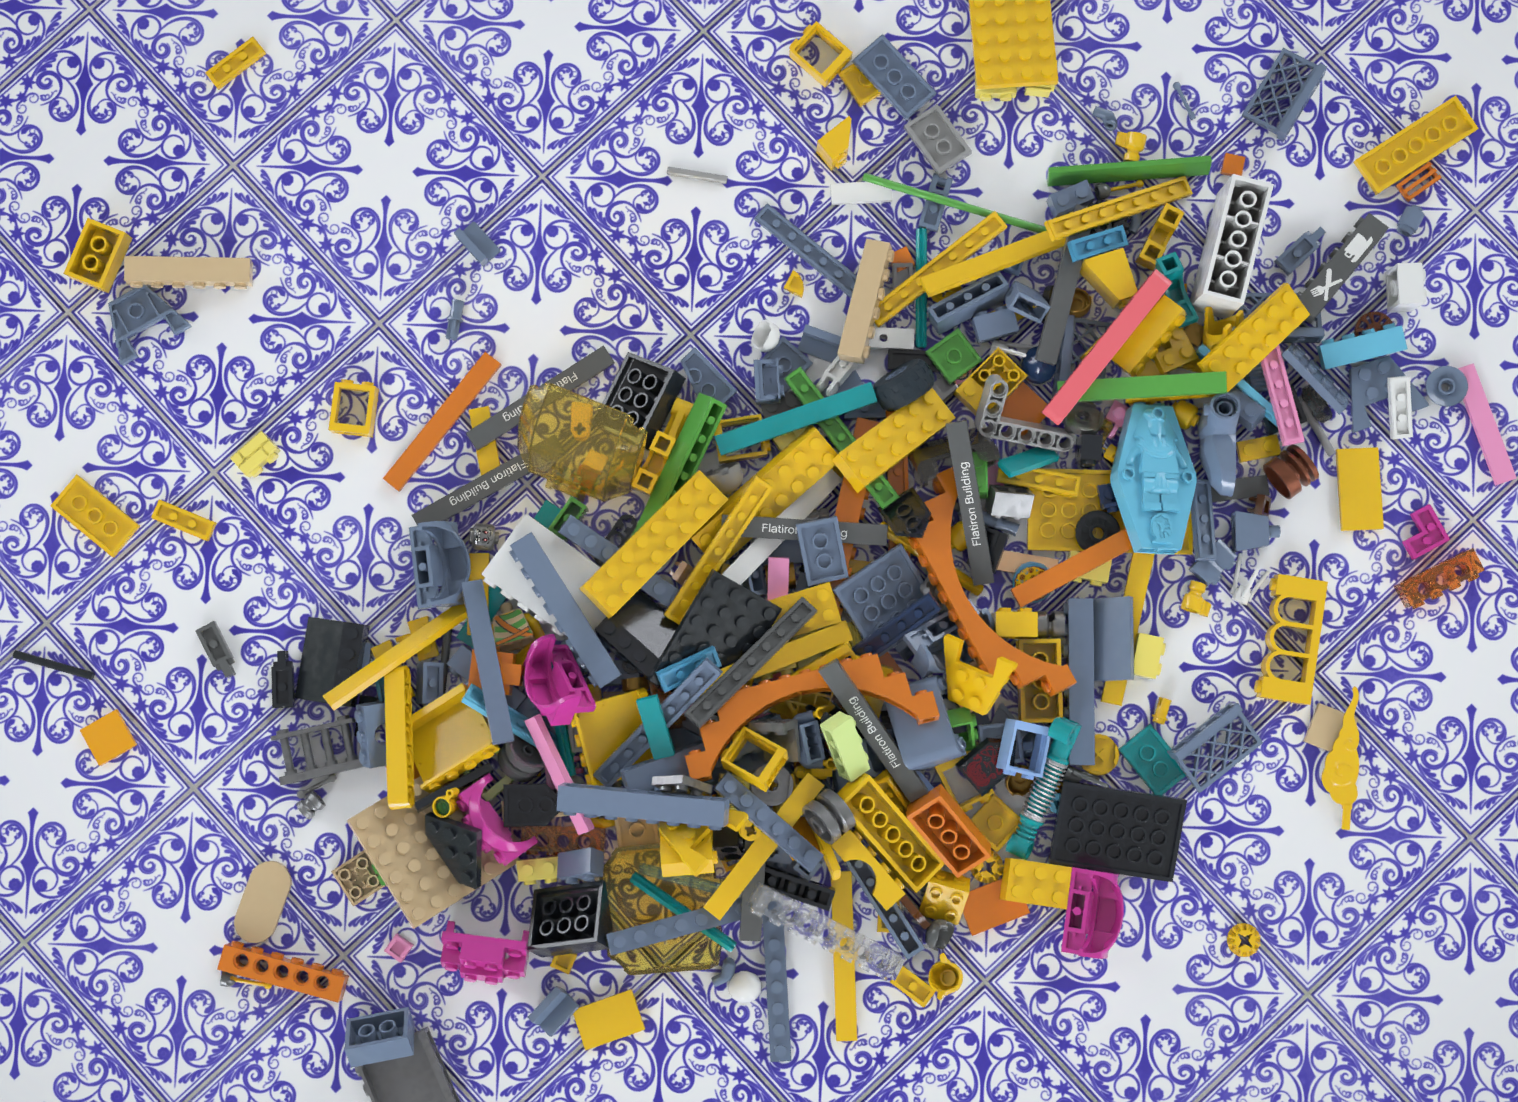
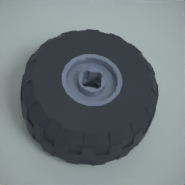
M917 358L888 372L874 384L873 389L882 409L891 412L923 396L934 386L935 378L928 364Z

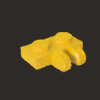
M425 616L407 622L410 634L396 637V643H400L429 623V617ZM436 640L417 653L420 662L440 656Z

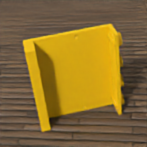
M464 683L459 684L412 714L413 760L424 782L420 785V788L428 793L435 792L449 781L456 780L460 774L475 768L479 762L491 758L495 752L500 750L498 744H492L489 725L484 715L461 702L468 689V686Z
M645 688L595 701L596 708L594 712L574 714L571 726L572 728L576 727L578 733L574 735L577 748L581 747L583 754L579 755L582 767L587 768L588 774L584 775L587 785H603L593 776L594 772L642 724L636 700L648 696ZM650 747L634 764L653 758Z

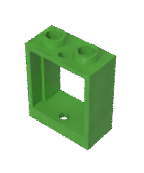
M965 707L948 710L947 714L952 728L966 726V732L957 734L965 740V751L974 749L976 747L975 741L979 740L977 729L974 728L977 726L975 714H971L970 710Z

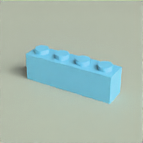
M1395 323L1382 326L1383 330L1375 332V329L1372 328L1362 331L1363 335L1355 337L1354 333L1342 336L1341 341L1334 342V338L1321 341L1322 345L1316 348L1322 370L1407 350L1402 325L1396 327Z

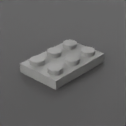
M938 104L904 125V130L937 175L942 174L972 154L970 147Z

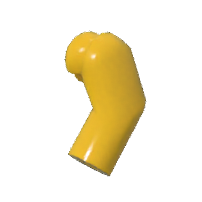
M599 817L590 818L594 827L608 828L615 826V820Z

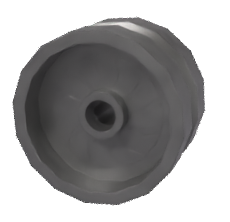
M825 789L817 796V801L812 800L802 808L803 815L809 826L828 844L838 840L841 837V832L846 833L855 826V818L850 808L837 793L830 789Z

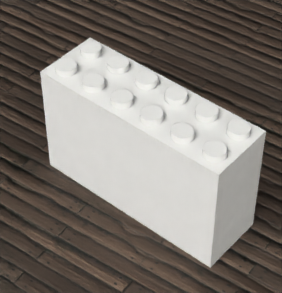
M1232 174L1217 193L1190 298L1195 311L1205 314V307H1212L1214 316L1225 319L1233 315L1244 304L1274 184Z
M525 514L482 572V575L485 577L483 581L494 589L496 586L502 589L500 593L512 601L513 598L518 600L517 606L527 613L530 610L536 614L534 616L535 619L544 625L547 622L553 626L551 630L560 637L566 635L565 632L560 633L554 623L557 621L553 614L549 616L543 607L546 603L543 597L538 598L532 589L534 583L531 578L526 580L520 570L524 567L520 561L515 562L509 553L512 550L511 544L532 532L595 631V628L606 616L579 588L600 567L528 514Z

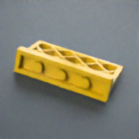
M849 641L790 675H798L800 671L805 669L817 670L821 665L828 664L836 658L838 661L848 656H851L853 660L858 658L852 650ZM821 692L813 693L816 694L813 707L818 708L815 706L818 695L830 698L829 707L823 708V712H828L835 707L833 703L831 704L833 692H831V695ZM802 696L799 697V701L791 699L786 701L794 716L798 714L800 705L805 707L810 705L801 702Z

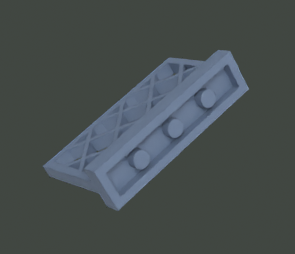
M1283 48L1242 113V117L1276 134L1278 139L1284 141L1325 76L1327 66L1321 63L1317 65ZM1284 55L1291 58L1294 65L1282 67L1281 60ZM1307 66L1312 71L1309 75L1300 76L1298 68ZM1295 69L1297 78L1286 80L1284 71ZM1281 73L1283 81L1272 84L1270 77L1273 74ZM1299 82L1301 89L1290 93L1288 84ZM1285 86L1287 94L1276 97L1274 88ZM1270 89L1273 98L1262 101L1261 92ZM1288 98L1289 108L1280 110L1278 101ZM1274 102L1277 111L1266 114L1263 105ZM1260 106L1263 115L1255 117L1249 114V111L1253 107ZM1278 115L1280 120L1278 126L1270 125L1267 118Z
M1246 293L1245 299H1250L1255 305L1250 310L1242 305L1238 311L1242 310L1246 313L1244 315L1245 319L1272 293ZM1321 312L1314 319L1316 327H1309L1302 322L1300 324L1302 327H1297L1281 343H1320L1325 336L1324 328H1322Z
M1075 315L1068 316L1056 363L1057 369L1054 373L1051 398L1057 393V381H1066L1072 374L1070 370L1071 365L1075 361L1079 365L1081 363L1079 358L1088 350L1087 345L1081 338L1089 333L1096 341L1099 338L1093 332V329L1099 326L1105 327L1106 331L1111 323L1074 318ZM1076 323L1083 324L1087 330L1081 336L1075 331ZM1076 342H1079L1085 350L1079 356L1073 351V345ZM1106 367L1100 373V376L1096 379L1105 378ZM1103 400L1089 402L1101 404Z
M1228 703L1167 751L1170 757L1175 759L1198 793L1205 790L1263 744L1242 713L1243 709L1239 703ZM1237 717L1242 722L1241 731L1232 730V722ZM1220 730L1226 731L1225 743L1216 742V736ZM1231 732L1240 733L1239 745L1229 744ZM1245 734L1251 735L1255 741L1249 747L1243 746ZM1204 743H1211L1209 756L1200 754L1201 745ZM1215 744L1224 745L1223 758L1214 757ZM1229 746L1238 748L1237 757L1234 759H1227ZM1189 755L1195 756L1193 768H1188L1182 760ZM1199 757L1209 758L1207 770L1198 769ZM1213 759L1222 760V766L1218 772L1212 771ZM1197 771L1206 773V780L1201 785L1196 781Z

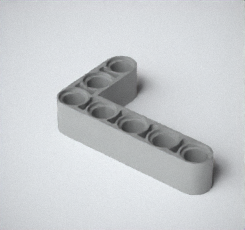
M997 374L990 375L986 379L974 420V425L982 436L1061 452H1067L1073 448L1074 439L1063 428L1001 416L1008 394V384ZM996 383H1001L998 389L993 390ZM995 402L993 408L987 409L990 403ZM985 422H990L988 427L982 428ZM1004 426H1009L1007 431L1001 432ZM1028 429L1027 434L1020 436L1023 430ZM1047 433L1044 439H1040L1042 434ZM1066 437L1064 442L1059 443L1061 438Z

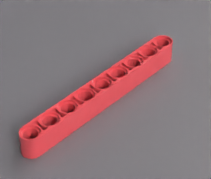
M1157 269L1151 273L1041 413L1056 425H1059L1168 289L1172 283L1171 280Z

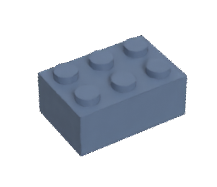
M409 1007L347 1019L344 1051L351 1068L414 1055L415 1024Z

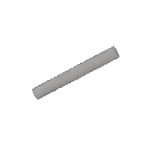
M675 167L667 168V175L727 184L728 176Z
M1303 400L1300 403L1305 416L1328 456L1335 454L1334 448L1306 400Z

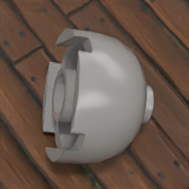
M737 461L722 464L719 466L720 468L714 471L711 469L703 473L727 498L743 482L742 469Z

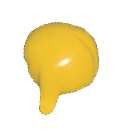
M944 953L940 954V961L931 966L928 977L931 988L937 992L938 1000L959 990L963 982V973L960 967L947 959Z

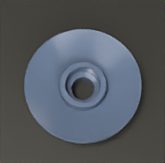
M1452 366L1436 368L1429 374L1425 386L1428 397L1440 406L1450 407L1460 403L1468 391L1466 376L1462 371ZM1442 384L1448 386V391L1442 389Z

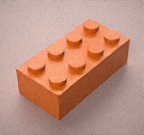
M939 784L926 795L907 805L906 818L957 878L991 857L990 842L942 784Z

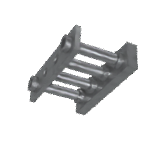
M344 715L337 717L336 722L289 732V729L276 731L275 736H270L271 741L280 740L286 767L285 776L279 777L280 785L292 784L363 767L358 759V755L355 756L349 727L350 723L356 722L355 718ZM341 726L347 754L346 762L339 764L334 757L329 728ZM321 732L327 760L325 762L326 767L318 768L315 765L308 733ZM298 735L301 737L307 766L304 772L297 773V769H294L288 740L289 737Z

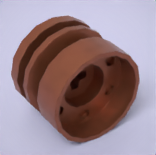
M1295 444L1288 446L1287 451L1283 450L1280 452L1281 459L1274 457L1263 465L1264 473L1267 475L1269 482L1287 499H1291L1302 491L1301 484L1308 486L1311 484V481L1313 482L1319 478L1318 470L1313 461Z

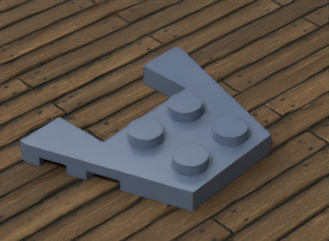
M143 285L142 288H134L108 303L112 327L116 337V348H118L119 353L118 360L122 366L139 357L129 339L159 321L166 319L173 334L176 336L192 327L187 320L147 285Z
M1390 355L1349 370L1352 433L1372 426L1365 406L1388 398L1387 378L1406 376ZM1410 381L1412 412L1428 407L1429 403Z

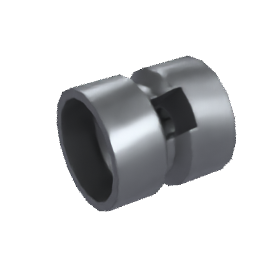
M1034 611L1038 612V637L1036 638H1046L1047 635H1050L1051 638L1064 637V611H1051L1050 614H1047L1046 611Z

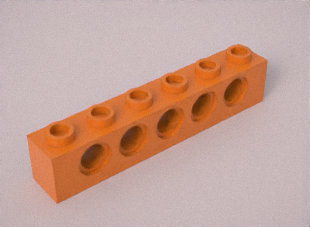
M232 941L223 947L217 970L337 1003L343 1000L349 975H345L341 969L332 968V971L324 969V965L319 963L305 964L303 959L296 957L287 959L284 958V954L278 952L265 953L263 948L252 946L250 949L243 947L244 943ZM241 954L247 956V965L240 962ZM261 960L267 961V963H268V969H267V970L261 969V967H260V961H261ZM281 965L288 968L287 976L280 973ZM301 971L308 973L307 981L301 980ZM321 976H325L328 979L329 984L327 987L320 984Z

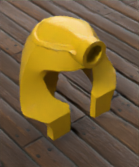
M1205 307L1203 344L1210 350L1214 349L1232 332L1233 327H1237L1244 320V311L1239 310L1234 316L1215 321L1212 307Z

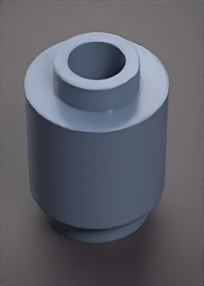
M1416 205L1407 206L1397 223V232L1407 237H1411L1412 234L1416 233L1425 216L1422 212L1423 209Z

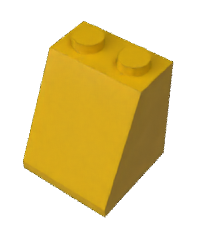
M1124 248L1091 257L1082 262L1080 274L1112 309L1119 307V310L1123 309L1138 291Z

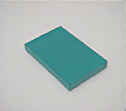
M1151 724L1144 727L1118 749L1153 794L1163 795L1186 776L1175 759H1172L1167 753L1171 749Z

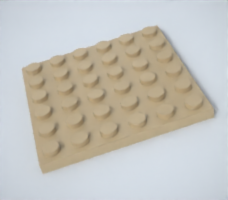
M462 773V774L459 775V777H458L457 779H459V778H461V777H463V776H465V775ZM421 776L414 780L415 802L431 794L420 788V785L424 783ZM449 781L448 783L444 784L442 787H444V786H446V785H448V784H450V783H452V782H454V781ZM471 785L460 790V793L469 788ZM386 796L348 819L347 823L410 925L415 929L476 889L458 883L425 835V815L433 812L432 806L419 813L415 805L412 808L391 810ZM459 809L454 814L447 816V818L463 823L461 819L467 813ZM493 849L486 854L482 851L481 886L516 865V861L520 860L519 857L504 866L503 863L500 864L495 859Z

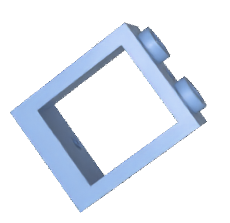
M1006 718L996 768L1003 769V774L1015 776L1017 772L1022 773L1021 778L1034 780V776L1042 778L1051 738L1048 736L1049 727ZM1017 729L1036 734L1029 770L1010 765Z

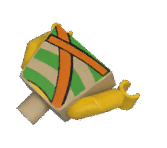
M512 603L502 604L500 606L502 614L493 617V624L491 626L497 652L508 653L526 647L530 642L545 636L539 621L529 613H523L520 608L513 610Z

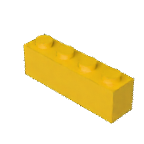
M1164 294L1111 360L1131 377L1141 374L1145 369L1147 361L1157 355L1158 348L1163 343L1169 341L1173 330L1184 323L1185 316L1187 315L1185 310Z

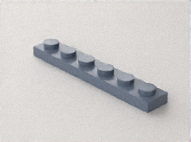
M726 772L713 788L723 798H730V804L738 811L747 813L750 822L808 872H812L824 855L729 772Z

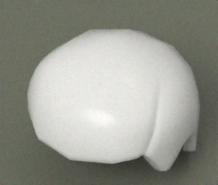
M763 320L756 327L752 335L751 344L761 352L771 351L779 343L780 331L778 326L769 320Z
M749 971L735 973L728 983L729 994L740 1003H749L756 1000L762 989L759 977Z

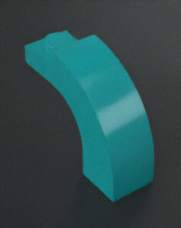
M1176 252L1157 258L1155 269L1172 281L1164 294L1181 306L1187 314L1184 323L1179 329L1198 322L1199 317L1185 290L1183 282L1184 267Z

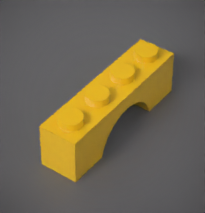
M856 829L843 833L838 840L831 844V847L844 862L861 860L872 867L875 874V886L872 895L887 911L905 895L903 891L905 886L898 878L892 879L889 875L891 870L884 862L880 864L874 858L877 854L870 845L865 847L861 843L864 838Z

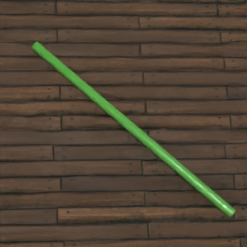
M865 172L862 181L979 216L987 217L994 212ZM997 212L1006 224L1036 233L1046 231L1045 226Z

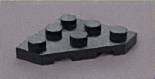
M433 812L426 814L425 835L458 883L473 889L479 888L481 886L482 829L447 817L440 818Z

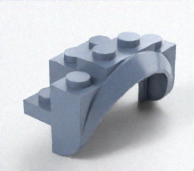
M431 521L409 527L418 609L465 604L461 583L468 582L471 562L467 547L458 534L457 522Z
M969 599L978 615L994 631L995 624L989 610L984 608L979 612ZM948 611L903 637V640L915 655L911 663L923 679L933 673H946L944 635L951 634L960 638L957 631L958 627L955 622L950 620ZM964 640L960 661L969 664L973 659L968 653V646Z

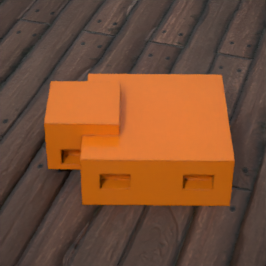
M472 649L468 687L472 683L482 689L474 649ZM497 652L505 695H512L513 685L523 686L525 666L516 664L517 654Z

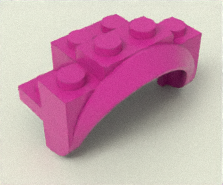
M548 634L535 640L529 648L524 661L525 689L531 702L540 711L541 716L547 717L550 726L569 725L575 713L594 712L596 704L567 644L554 645L556 641L555 635Z
M489 773L461 792L456 797L458 800L456 803L462 812L467 813L461 821L464 824L482 829V851L486 854L493 849L495 852L493 855L497 862L503 863L506 866L539 841L533 836L527 841L512 842L513 839L510 837L512 833L507 827H504V822L489 801L485 802L484 799H481L485 786L494 780Z
M1072 867L1061 952L1097 959L1108 958V951L1119 936L1124 915L1123 896L1118 885L1119 874Z
M448 921L446 931L442 932L441 937L443 949L440 962L442 967H445V970L457 971L459 969L461 978H464L465 981L476 982L480 980L490 985H497L498 982L503 983L506 977L510 979L525 977L530 952L527 950L529 931L523 930L522 940L517 941L454 933L455 921ZM509 953L510 957L505 960V954Z

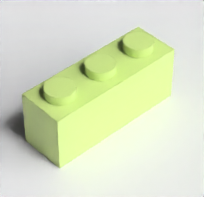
M839 711L820 724L839 776L852 782L871 769L868 763L869 757L862 747L861 743L863 741L855 728L856 722L852 716Z

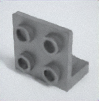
M760 719L748 723L750 730L757 731L759 735L787 750L789 758L786 762H799L801 760L797 719ZM763 750L764 760L770 761L773 755Z

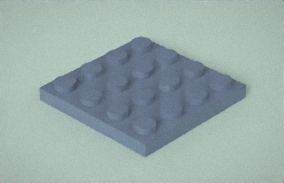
M897 544L834 587L832 591L861 638L864 639L924 596L920 591V586L924 583V580L902 544ZM937 613V614L933 615L931 618H929L928 620H926L924 623H922V624L919 625L918 627H920V626L924 625L925 623H927V622L933 620L934 618L938 617V616L941 615V614H938V613ZM901 638L899 641H897L892 646L887 648L885 651L880 653L878 657L882 656L890 649L898 645L901 641H903V638Z

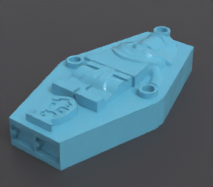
M1135 402L1126 410L1110 474L1111 486L1134 553L1174 555L1182 549L1197 484L1196 472L1173 406H1165L1164 403L1146 405L1145 402Z

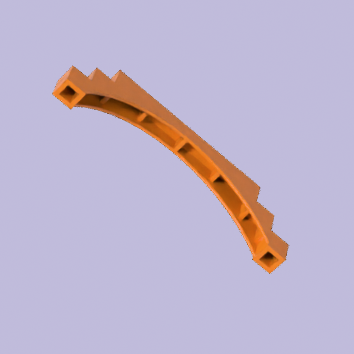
M953 467L936 474L932 480V486L939 495L924 502L931 512L923 538L909 537L908 540L912 549H916L921 566L925 567L929 573L928 579L930 583L936 586L939 600L942 604L946 605L950 620L957 625L959 637L965 640L970 657L975 659L978 669L994 675L997 658L1004 657L1018 663L1017 668L1009 677L1012 684L1016 685L1018 690L1039 679L1041 680L1043 691L1046 694L1048 693L1050 697L1071 688L1077 681L1067 664L1060 666L1029 656L1013 647L983 621L969 602L958 579L951 550L952 514L958 496Z
M866 653L861 655L859 659L852 660V658H847L840 661V664L862 695L885 701L915 718L918 725L939 719L940 714L933 691L921 690L914 693L915 696H912L905 672H891L884 678L878 654ZM805 669L794 676L790 674L782 675L778 678L779 680L775 681L763 680L758 682V685L752 687L744 685L717 711L719 721L708 720L700 728L705 751L701 752L700 749L690 751L689 755L685 756L690 777L702 782L712 780L714 767L735 733L764 711L798 696L819 692H832L818 672L819 669L813 671Z

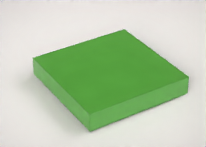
M959 328L925 352L949 385L983 361Z

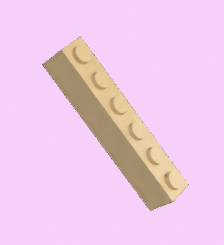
M866 239L837 353L840 360L864 364L865 358H869L871 350L869 342L875 335L874 322L875 319H879L880 315L879 302L880 300L883 301L885 295L884 282H887L889 279L890 270L888 267L889 263H892L895 252L892 250L889 242Z
M124 256V281L134 288H142L143 285H151L153 288H163L164 285H172L173 288H185V285H190L197 289H204L205 286H214L216 289H226V286H234L235 289H247V286L253 285V262L250 258Z

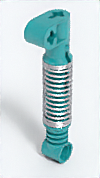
M1056 717L1053 720L1048 731V736L1053 738V742L1047 752L1042 778L1035 777L1036 779L1033 780L1034 784H1031L1032 788L1029 789V797H1026L1027 801H1024L1025 805L1022 806L1023 809H1021L1019 814L1021 823H1018V827L1020 828H1016V832L1010 837L1006 846L1007 852L1024 860L1029 858L1034 848L1033 839L1036 837L1034 834H1037L1038 831L1036 829L1043 826L1046 821L1043 815H1048L1046 811H1050L1048 807L1052 806L1049 803H1052V798H1055L1053 794H1057L1055 789L1058 790L1057 785H1061L1059 781H1062L1060 777L1064 776L1062 772H1066L1064 769H1067L1069 765L1068 758L1082 727L1081 724L1064 717Z

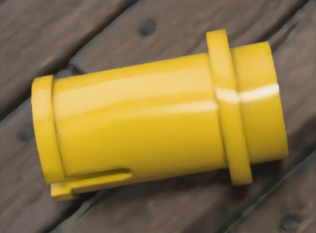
M1159 697L1155 714H1152L1153 722L1164 725L1165 721H1168L1166 717L1172 702L1171 700Z

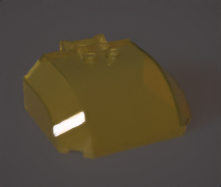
M546 383L543 388H538L537 385H530L519 418L517 448L528 472L547 479L545 488L550 490L552 488L576 497L580 502H584L587 495L605 502L631 493L633 489L631 485L639 468H642L647 431L643 427L638 429L633 424L634 419L629 414L552 383Z
M660 842L615 848L612 856L604 864L603 877H599V880L606 881L613 932L676 915L632 884L630 878L633 873L638 872L692 911L703 908L717 890V885H720L726 877L716 878L715 864L714 873L698 874L697 876L663 877ZM717 926L716 928L722 932V927ZM699 931L615 955H610V951L607 949V956L619 963L629 976L707 970L719 965L722 946Z

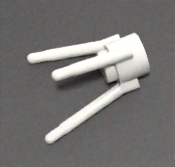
M994 340L989 356L999 347L1005 354L1009 353L1026 357L1025 353L1008 348L1031 349L1036 346Z
M1239 553L1230 593L1233 594L1232 600L1247 606L1270 572L1266 571L1254 588L1250 589L1259 572V569H1255L1246 586L1240 585L1237 588L1242 562V553Z

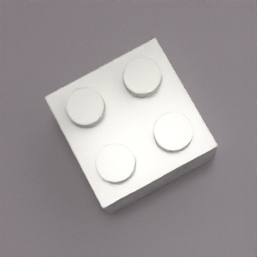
M1397 263L1385 272L1387 312H1412L1425 303L1427 291L1424 289L1423 281L1426 278V271L1423 269L1422 263Z

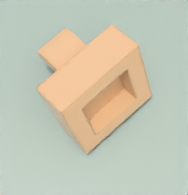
M684 561L681 563L675 562L678 568L675 573L670 571L669 574L673 580L683 585L694 568Z

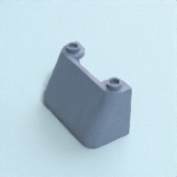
M934 675L908 683L912 696H915L914 693L921 690L933 691L940 714L938 720L918 725L915 718L885 702L903 762L909 770L924 771L967 755L965 740L963 737L954 734L942 698V695L946 692L947 683L941 675Z

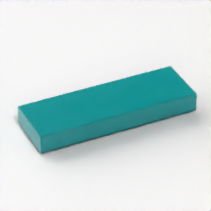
M1036 447L1000 459L997 466L1011 478L1058 462L1059 455L1054 450Z
M658 694L637 699L636 703L654 760L674 756L675 750Z

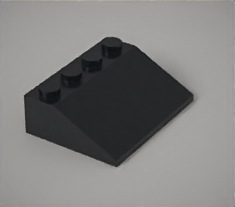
M628 352L592 425L635 446L650 451L651 443L657 431L661 430L686 378L674 369Z
M639 589L609 619L606 617L595 628V631L601 639L651 682L648 677L679 625L664 616L665 611ZM651 682L657 689H659V688L661 687V686H659V685H657V684Z
M308 617L295 698L327 703L323 695L361 670L370 626ZM358 694L342 706L356 707Z
M599 880L534 890L528 951L540 957H550L609 949L605 934L613 933V924L606 881Z

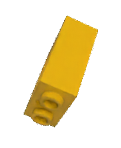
M816 21L813 25L809 24L804 29L803 36L799 40L795 39L791 43L789 57L826 88L838 75V72L849 63L853 52ZM816 35L839 54L822 74L799 55Z
M347 379L335 382L328 430L337 434L373 438L379 389L371 382L363 381L361 384H353L354 381ZM342 389L369 392L365 426L337 423Z
M761 414L720 420L714 435L722 434V428L751 424L762 420ZM767 440L760 443L761 451L732 456H721L716 443L719 464L768 457L767 451H771L770 441Z
M743 726L740 732L737 731L735 733L731 746L723 751L721 755L722 766L725 770L766 792L788 760L787 750ZM747 741L773 755L759 777L733 764Z
M964 756L933 767L943 787L964 812L973 809L972 804L978 801L980 804L991 800L990 795L995 793L991 789L983 797L977 794L959 804L943 772L956 766L955 764Z

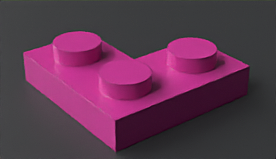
M1428 504L1410 514L1419 533L1404 540L1402 543L1411 559L1414 560L1446 543L1450 538L1432 506Z

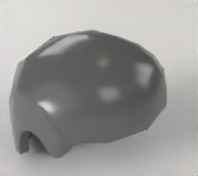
M944 919L933 921L925 932V941L929 948L938 951L937 948L944 949L953 935L954 924Z

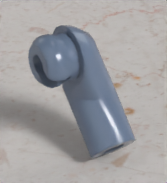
M1095 106L1092 116L1101 118L1107 130H1115L1118 123L1114 113Z
M1141 213L1130 216L1131 222L1127 230L1129 233L1136 235L1143 219Z
M730 957L725 958L721 973L711 978L715 987L732 979L736 969L734 959Z

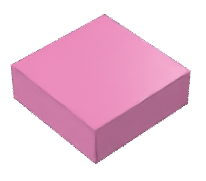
M396 933L384 951L402 963L414 944Z

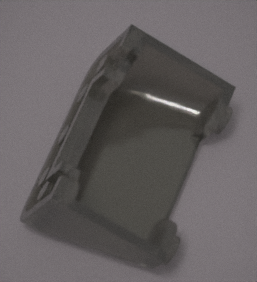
M976 427L968 429L972 452H976L979 459L987 462V467L995 465L1001 458L996 444L991 438L982 436ZM948 436L924 443L908 455V461L918 489L928 486V481L937 476V461L951 457Z

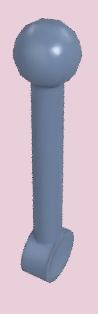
M1175 82L1173 88L1177 90L1190 120L1195 119L1196 116L1180 89L1181 84Z

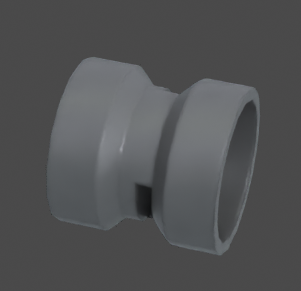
M312 790L307 794V798L300 800L296 806L310 820L315 816V811L322 810L326 804Z

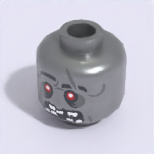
M476 523L473 528H470L469 544H472L475 550L491 551L494 544H498L499 532H495L494 525Z

